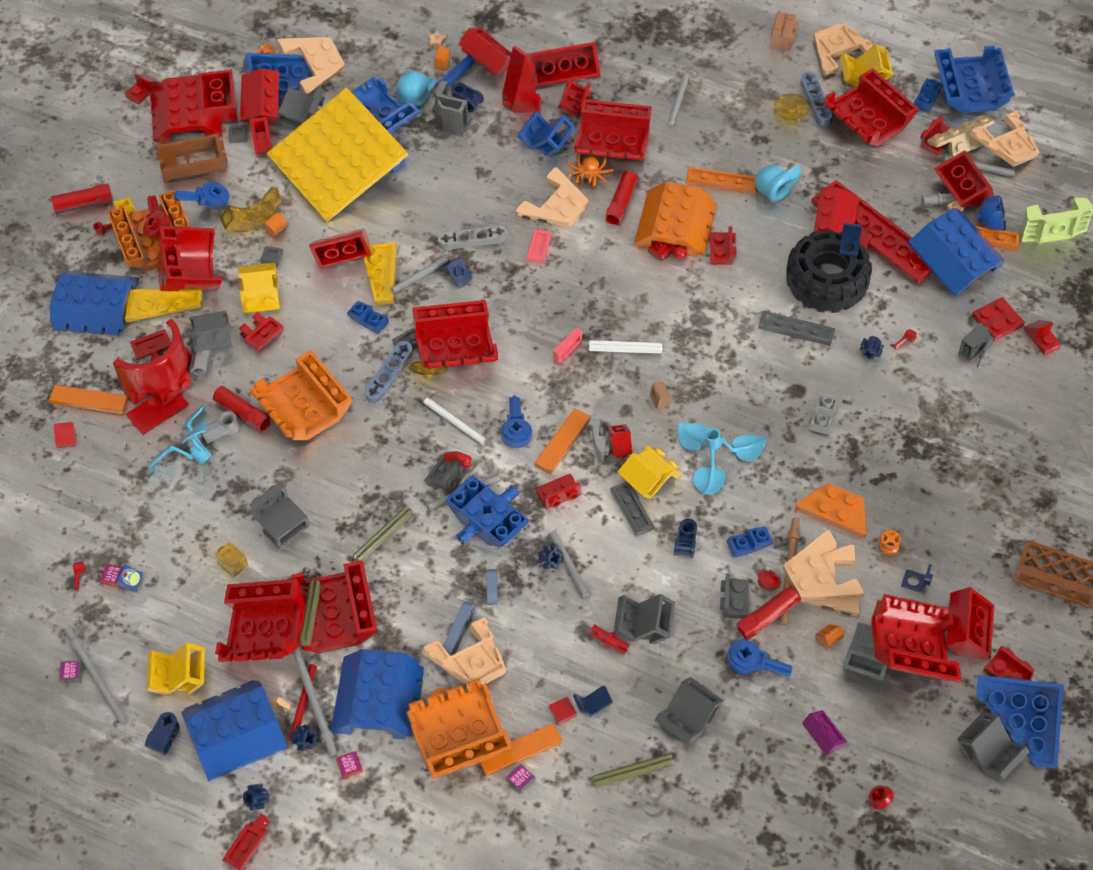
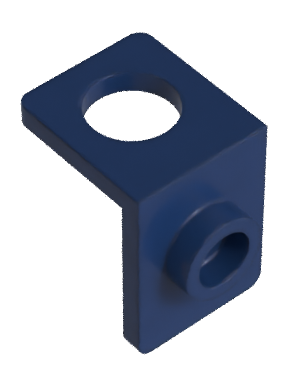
M844 223L840 255L858 256L862 225ZM850 244L853 245L855 249L853 251H847L844 249V246Z
M460 257L450 260L439 268L440 271L447 269L457 287L472 279L471 274Z
M929 564L926 575L907 569L901 587L923 594L925 586H930L933 574H930L932 565ZM911 576L916 577L919 580V584L910 585L907 579Z
M604 685L586 697L577 694L573 695L579 711L589 717L594 716L613 703L607 687Z

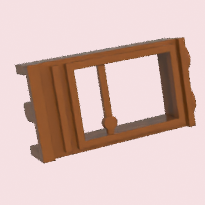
M218 134L156 146L164 183L168 182V180L220 171L222 169L226 171L225 163H228L226 153H222L225 150L224 142L219 140ZM215 150L216 158L189 163L190 154ZM184 156L187 164L177 165L176 157Z

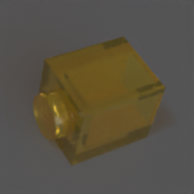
M230 541L225 546H221L217 553H215L217 564L233 578L248 566L246 555Z

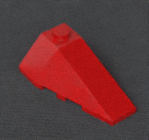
M517 46L512 47L502 91V104L506 109L514 113H534L536 111L539 113L541 111L540 94H536L535 87L537 84L530 74L532 72L528 54Z

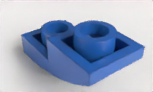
M926 79L914 101V105L920 109L930 111L942 88V83L933 79Z
M357 301L347 312L350 318L375 333H379L389 322L387 316L373 311L372 306Z
M766 526L748 529L746 534L728 537L726 541L733 557L747 555L773 544Z

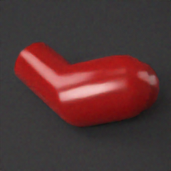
M459 451L444 453L445 461H461V467H471L472 458L470 455Z

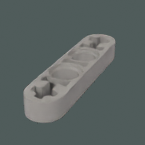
M502 225L443 232L438 236V245L443 250L503 243L507 239V229ZM479 234L486 235L483 239L477 238ZM462 236L468 237V240L461 241L459 240V238Z

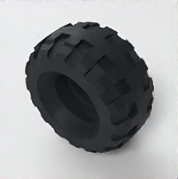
M833 230L812 232L809 237L804 236L789 253L786 267L787 285L797 301L801 300L803 306L809 309H817V312L831 311V313L841 311V309L847 310L865 296L869 287L872 273V262L869 261L870 255L865 247L861 246L860 242L857 257L840 255L841 231L840 233L833 232ZM850 244L844 246V249L847 251H853L855 249L854 246ZM831 264L842 268L844 271L828 274L818 270L815 266Z

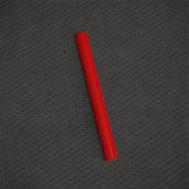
M309 664L307 671L313 683L317 666ZM304 685L288 738L289 741H292L291 733L296 730V726H301L307 705L308 695Z

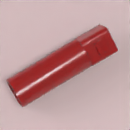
M632 171L623 172L612 201L607 208L605 215L606 223L616 226L620 225L639 179L636 173Z
M109 183L51 196L55 213L94 204L99 205L113 202Z
M222 385L215 390L213 400L226 410L233 412L235 416L259 433H262L270 426L271 420L269 415L254 407L227 387Z
M788 586L736 623L738 631L746 640H750L758 635L762 629L801 602V598L793 587Z

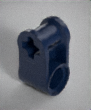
M456 82L451 86V97L466 100L468 112H474L476 106L484 101V96L481 92L462 82Z
M686 518L681 521L673 555L681 554L694 558L697 523L693 519ZM689 529L692 532H685L684 530Z
M164 712L159 716L146 738V748L163 755L168 753L180 730V725L174 713Z

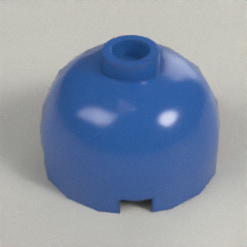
M1000 195L986 198L980 205V211H977L978 222H982L985 228L992 231L1006 230L1004 205Z

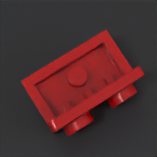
M569 80L557 108L576 117L579 112L581 113L583 99L588 100L591 91H589L591 84L588 83L584 88Z

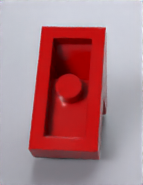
M135 73L136 84L125 93V96L139 105L154 92L153 89L160 82L149 75Z
M267 117L249 119L255 154L269 152L272 149Z
M1038 320L1024 326L1025 332L1043 355L1060 349L1061 343L1051 332L1053 322Z

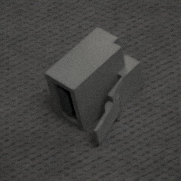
M979 323L962 339L958 353L968 361H971L981 352L977 368L986 350L992 346L994 339L990 335L988 328Z

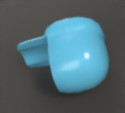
M414 70L406 72L396 84L399 102L404 105L409 101L416 108L422 107L428 101L430 90L436 84V80Z
M775 164L768 165L757 173L755 178L756 189L772 203H778L790 194L791 187L801 178V168L796 165L788 171H783Z

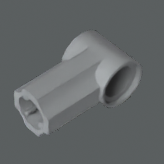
M192 341L191 374L198 377H203L204 374H207L209 357H212L213 349L195 352Z
M231 411L223 412L218 420L205 425L206 432L201 434L207 444L224 435H235L239 431V424L235 414Z

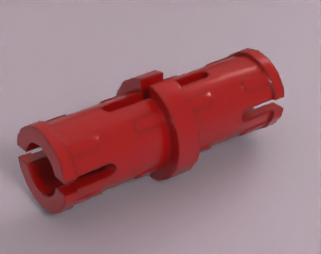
M596 624L593 625L592 631L589 632L590 637L604 643L605 647H611L622 655L627 653L628 650L626 649H629V643L616 637L613 632L609 633Z

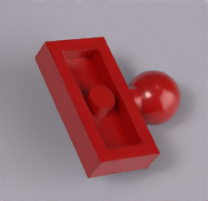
M656 241L648 247V253L660 261L664 260L671 253L679 261L684 260L687 256V250L682 245Z
M163 329L133 340L130 344L137 360L152 355L150 361H153L162 356L159 352L167 350L171 342L166 330Z

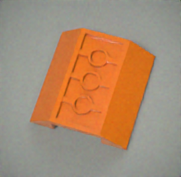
M176 190L158 195L161 203L158 206L169 216L170 226L190 227L181 202L174 199V192ZM124 206L107 211L127 266L146 271L156 269L160 250L158 239L152 240L143 233L149 208L127 215Z

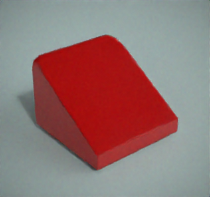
M73 422L54 424L56 447L75 445V427Z

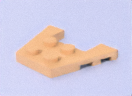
M840 23L814 33V42L824 76L838 71L839 66L833 58L859 48L865 53L873 46L870 40L861 38L858 32L845 23Z
M330 37L277 40V44L284 55L300 50L311 70L313 77L302 80L299 83L305 94L310 95L312 91L321 87L326 80L331 79L344 69L345 64Z
M1017 111L1006 115L1004 121L1013 131L994 138L982 125L972 129L969 134L1013 167L1036 158L1040 153L1032 137L1028 136L1025 132L1026 126L1018 119L1020 115Z
M555 167L546 176V182L558 187L553 195L541 208L524 201L515 211L519 217L525 215L533 220L543 219L547 220V223L569 228L589 206V200Z
M829 530L783 565V571L801 598V602L826 600V598L836 597L838 599H846V597L856 596V598L864 597V591L856 578L837 585L820 554L837 547V543Z
M848 545L820 554L835 582V564H855L854 545ZM836 597L818 601H803L820 607L822 605L833 608L834 611L840 613L844 611L850 613L851 616L859 617V601L856 597H846V599H838Z
M485 617L472 623L469 627L470 631L478 639V643L452 656L448 654L438 640L423 647L421 651L426 657L463 684L476 679H480L481 684H487L506 672V667L499 649L495 647L492 632H489L487 627L488 621Z

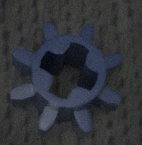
M870 336L868 340L863 338L859 350L862 351V355L865 358L874 359L875 356H881L884 345H882L878 337Z
M544 545L543 550L538 552L539 560L537 562L543 563V569H557V565L562 563V552L556 551L557 546L551 545L549 547Z
M297 725L296 730L291 733V744L298 745L297 750H311L312 745L317 742V731L310 730L311 725Z
M262 784L248 785V790L243 793V802L246 806H250V811L265 809L264 804L269 801V792L266 788H262Z

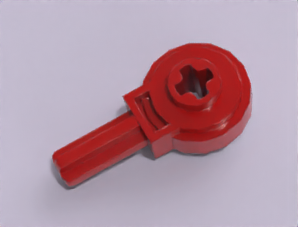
M149 195L147 197L149 214L146 215L143 233L148 238L157 240L159 227L170 226V218L159 208L157 197Z

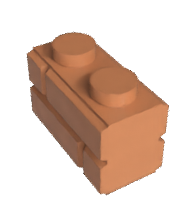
M776 13L770 37V47H780V49L788 50L790 44H794L796 34H793V32H797L799 23L796 22L795 14Z

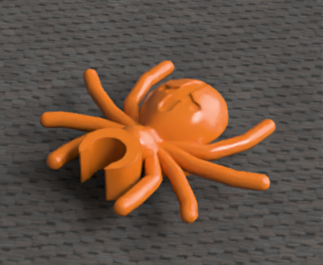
M580 154L577 157L578 167L569 162L566 163L569 167L577 170L567 175L570 177L578 174L575 181L576 184L579 182L580 177L582 184L584 179H589V184H591L593 177L592 185L595 186L596 177L606 182V179L599 174L613 172V169L600 171L606 164V158H604L599 168L598 160L592 156L586 157L581 165Z

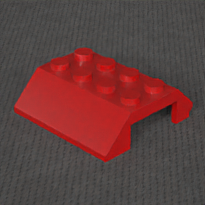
M873 68L860 75L858 86L836 99V93L833 91L826 95L823 104L833 111L839 119L844 121L859 137L874 146H879L902 132L919 111L917 106Z
M198 75L164 78L153 89L154 92L150 94L154 142L160 141V144L171 143L169 134L203 130L204 136L218 134L219 137H222L221 123L201 113Z
M583 99L581 124L578 138L575 140L574 153L645 160L652 106Z
M486 300L412 308L415 339L420 363L423 368L431 369L442 366L449 367L498 360L497 345L492 342L488 325L489 312Z
M363 560L343 564L345 572L308 580H305L303 572L291 575V579L298 580L305 605L309 583L312 580L319 581L321 586L311 644L309 646L300 645L302 650L320 654L358 646L378 632Z
M297 579L227 584L224 604L233 610L227 645L221 642H217L215 654L218 655L219 663L232 662L233 660L234 662L249 661L250 659L252 661L266 660L268 658L269 660L282 659L300 646L299 638L303 627L306 606Z
M883 594L882 600H877L871 618L875 658L889 669L958 683L962 681L959 662L948 660L944 632L954 625L953 616L948 614V608L920 601L915 602V600L902 597L898 599L897 596Z

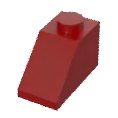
M627 425L607 426L612 455L616 456V458H626L629 454H632L631 432Z

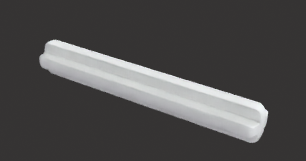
M590 340L589 351L662 353V343Z

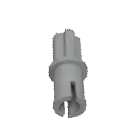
M938 192L935 195L921 196L922 207L936 205L941 207L942 204L956 201L951 193L940 194Z

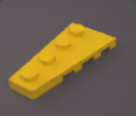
M396 242L370 245L371 256L364 257V262L375 303L377 306L394 304L395 294L391 293L390 288L395 286Z
M131 289L126 306L125 321L129 323L201 308L203 292L202 290L181 289L179 291Z

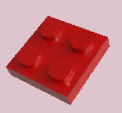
M1003 297L972 313V317L978 324L981 323L988 328L990 335L994 338V342L1024 327L1025 324L1024 320Z

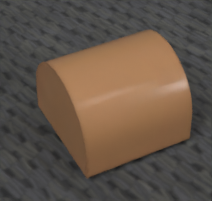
M663 382L652 384L650 397L655 407L659 409L667 406L672 399Z

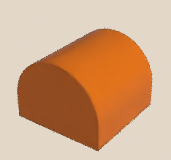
M439 46L437 48L434 62L435 70H445L448 66L451 53L446 47Z
M277 212L265 222V233L274 238L287 227L284 217Z
M829 624L817 632L815 637L822 647L829 649L844 638V632L841 626Z

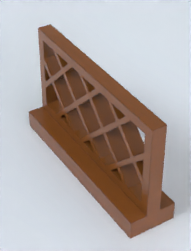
M1027 540L1013 581L1092 609L1093 588L1085 586L1083 583L1090 582L1093 586V575L1091 576L1087 570L1093 569V562ZM1028 549H1035L1039 554L1032 555ZM1048 556H1056L1058 561L1052 562ZM1043 558L1047 564L1040 566L1036 560ZM1031 562L1035 568L1024 565V563ZM1068 563H1076L1078 567L1071 569ZM1063 565L1066 571L1059 573L1056 566ZM1050 568L1054 575L1044 572L1043 570ZM1082 571L1086 578L1079 579L1075 573ZM1070 575L1074 581L1064 579L1063 577Z

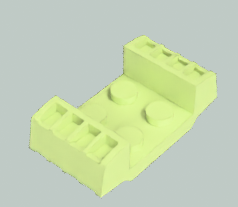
M1074 198L1070 211L1042 215L1038 204L1027 207L1020 229L1021 242H1036L1040 244L1074 238L1076 234L1086 232L1093 213V205L1088 198Z

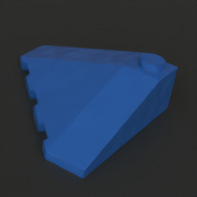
M247 53L243 61L244 74L259 69L279 71V106L283 103L289 87L297 90L300 87V81L312 75L302 55Z
M978 675L976 697L981 703L984 702L992 711L990 714L999 717L1002 725L1011 734L1010 737L1015 743L1027 746L1029 750L1028 755L1031 758L1030 761L1035 767L1057 769L1064 684Z

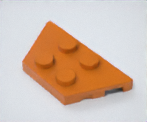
M826 483L795 505V509L863 539L866 537L864 498Z

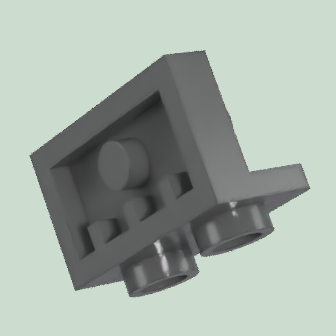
M443 454L424 481L427 486L441 488L447 496L455 490L469 471V467H461V461L447 462L444 460Z
M726 573L725 580H721L720 592H724V598H720V610H724L723 618L742 619L748 615L749 580L730 579V573Z

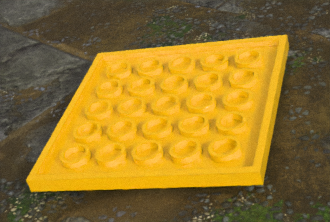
M347 87L266 153L326 222L330 221L408 156L407 151Z

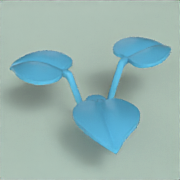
M204 405L192 413L181 426L183 429L187 425L190 431L181 443L184 444L190 439L194 444L189 449L191 453L189 454L175 446L169 445L154 457L148 468L147 473L149 475L153 465L171 451H177L187 456L190 460L194 458L200 465L212 455L197 437L198 434L206 432L205 425L207 421L204 420L194 429L191 427L192 421L197 415L206 413Z
M679 422L678 438L683 448L689 451H697L702 445H707L710 449L711 469L708 467L700 468L693 476L695 487L705 495L716 493L724 486L726 481L725 472L722 469H714V451L721 447L722 442L731 452H736L737 458L743 461H752L758 458L767 442V438L763 436L741 435L732 441L731 446L724 436L721 437L718 429H708L705 425L697 423L687 424Z

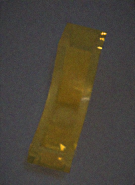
M270 187L263 198L253 206L239 208L229 205L220 216L224 229L231 232H248L265 226V222L277 213L276 208L280 205L282 199L277 188Z

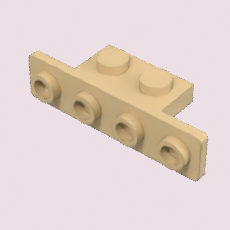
M985 115L979 116L976 120L965 122L956 128H950L942 134H936L927 141L928 144L934 147H940L948 143L950 156L954 157L964 150L968 152L982 146L983 144L969 134L972 129L982 125L988 127L995 124V120Z

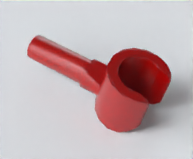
M95 222L93 224V228L100 236L104 235L106 230L112 227L111 223L103 225L101 222Z
M911 329L906 330L904 336L893 345V348L897 349L907 340L913 343L917 338V332Z
M83 561L73 564L75 574L74 590L79 589L80 573L86 572Z

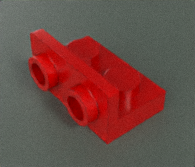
M942 115L936 120L934 119L928 130H924L920 136V139H922L920 147L936 156L940 155L948 143L940 147H934L928 144L927 140L936 134L947 132L951 128L942 123L944 118Z
M728 226V232H710V265H732V259L736 258V247H733V244L736 243V233H732V226Z
M570 473L536 487V493L545 509L555 508L565 501L574 500L580 496L581 485L579 482H575Z
M1003 646L998 649L997 654L983 669L991 677L1031 681L1035 672L1029 663L1022 661L1015 656L1012 650L1006 649Z

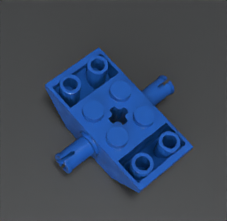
M474 475L470 476L445 499L457 519L465 526L455 535L459 542L462 540L461 544L464 545L473 535H476L488 546L503 547L530 522L528 518L509 504L519 495L517 488L510 485L507 490L498 495Z

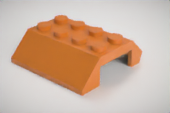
M664 182L649 189L633 246L648 249L654 240L687 246V256L697 257L698 254L704 255L714 218L713 215L717 206L713 202L714 198L701 187L672 182Z
M312 350L295 359L297 368L268 385H266V380L261 378L250 389L251 394L256 400H260L259 404L267 413H270L269 416L277 426H280L279 428L285 436L291 437L293 440L307 441L336 424L353 402L351 396Z
M480 679L465 683L466 691H464L462 685L446 690L447 698H444L442 692L426 697L428 705H424L422 699L408 704L410 709L406 712L425 766L432 779L513 750L506 730L503 731L491 703L489 689L486 683L481 684Z

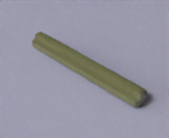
M405 506L353 554V559L355 561H364L413 515V511L408 506Z
M312 580L309 583L303 627L299 638L300 645L309 646L311 644L321 589L319 581Z
M665 754L593 775L592 783L595 788L670 767L674 761L671 754Z

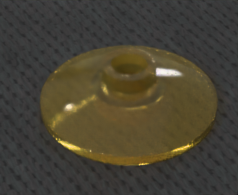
M785 94L776 100L775 111L785 120H800L808 114L809 103L800 95Z
M420 361L410 364V370L422 375L424 379H433L434 376L447 372V367L445 366L429 369L423 368Z

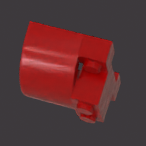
M159 227L158 241L160 250L157 270L160 291H179V289L217 291L220 288L223 280L222 275L215 278L213 270L214 228Z
M169 319L166 322L172 331V342L162 356L142 364L127 363L119 358L113 362L123 392L134 405L150 394L164 406L193 384L190 374L186 370L192 357L189 349L185 347L180 330L173 319Z

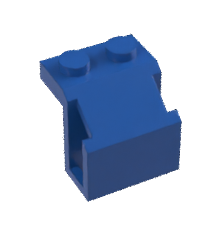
M536 111L517 134V138L528 149L533 150L536 148L545 152V156H549L561 149L576 127L564 115L548 123ZM563 122L568 126L567 129L560 133L556 132Z

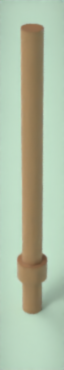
M792 518L791 530L788 532L787 562L796 555L797 542L800 539V532H798L799 518ZM786 574L784 579L783 590L788 586L792 587ZM789 611L780 616L779 624L781 626L787 625Z

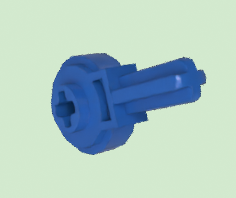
M207 182L202 187L197 186L195 191L174 192V199L177 201H197L198 206H207L211 209L224 208L230 198L228 190L216 182Z
M513 395V397L509 398L510 414H507V421L501 426L500 435L502 442L506 446L522 448L532 440V428L524 420V414H521L520 398Z
M748 640L734 642L727 652L726 660L728 666L738 674L761 673L762 669L789 677L792 671L791 665L767 658V652L761 651L755 643Z

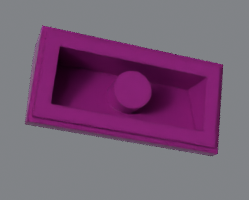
M824 710L810 713L802 723L825 755L847 744L846 739Z

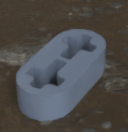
M487 569V605H498L497 569Z

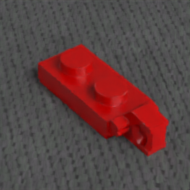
M260 813L254 823L252 821L249 824L246 823L223 857V863L235 870H243L266 837L265 835L268 832L266 827L270 822L267 816Z

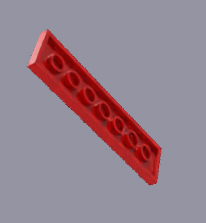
M837 180L827 186L841 188L857 196ZM820 192L811 200V203L817 208ZM859 197L855 224L862 225V231L873 235L868 247L917 285L933 272L909 246L908 241L912 237Z

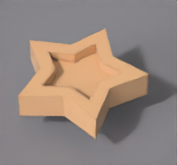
M439 31L434 35H428L430 46H442V42L447 40V36L440 35Z
M284 697L268 698L270 704L273 705V709L287 714L291 704L284 702Z

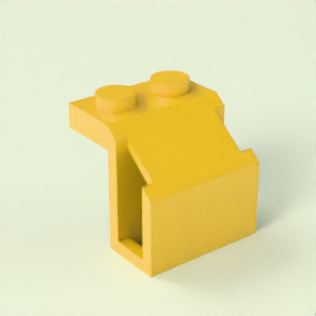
M878 44L873 45L857 59L846 53L840 56L844 80L847 84H851L854 87L858 86L860 75L872 68L886 80L893 76L888 51Z
M266 263L240 266L238 275L241 278L240 294L243 313L280 309L276 264Z
M651 446L645 447L639 455L633 453L617 471L643 497L652 499L670 476L678 479L682 474L678 469L679 465L675 461L664 457L666 453L662 449Z
M187 642L171 655L154 650L150 651L147 661L146 690L161 695H170L174 691L186 690L185 694H191L204 685L205 647ZM190 649L195 650V652H193L190 655Z

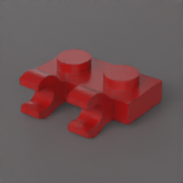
M256 312L252 318L254 319L253 324L257 328L252 330L249 326L243 324L239 327V330L242 331L240 335L244 338L245 343L259 353L284 330V326L273 317L269 316L265 319L260 313Z

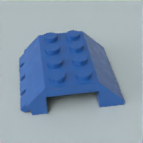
M985 46L982 56L953 58L951 49L934 50L946 101L960 113L996 111L1008 103L1010 98L1015 95L1001 48L995 49V46Z
M372 77L364 82V85H360L351 91L389 133H392L420 113V110L409 101L402 105L387 92L386 82L380 77L378 79Z
M957 208L950 209L928 223L908 241L909 246L954 297L965 291L974 280L990 270L992 272L996 271L1005 263L1004 258L997 250H994V247L982 236V233Z
M66 271L59 274L50 302V323L53 325V330L67 331L69 324V331L85 332L87 326V333L103 334L105 328L106 335L119 336L120 331L124 332L126 326L124 311L130 290L137 288L139 278Z
M361 649L344 656L331 725L332 733L352 735V729L358 728L391 731L393 739L405 740L407 736H414L406 712L410 710L408 704L420 699L422 684L418 682H422L424 667L419 665L420 661L401 652Z
M259 680L249 681L240 685L241 687L238 689L235 687L221 693V696L215 695L205 699L201 704H193L184 708V711L181 712L208 781L287 749L276 716Z

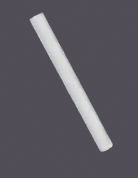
M428 397L424 400L423 403L474 440L480 444L485 441V437Z

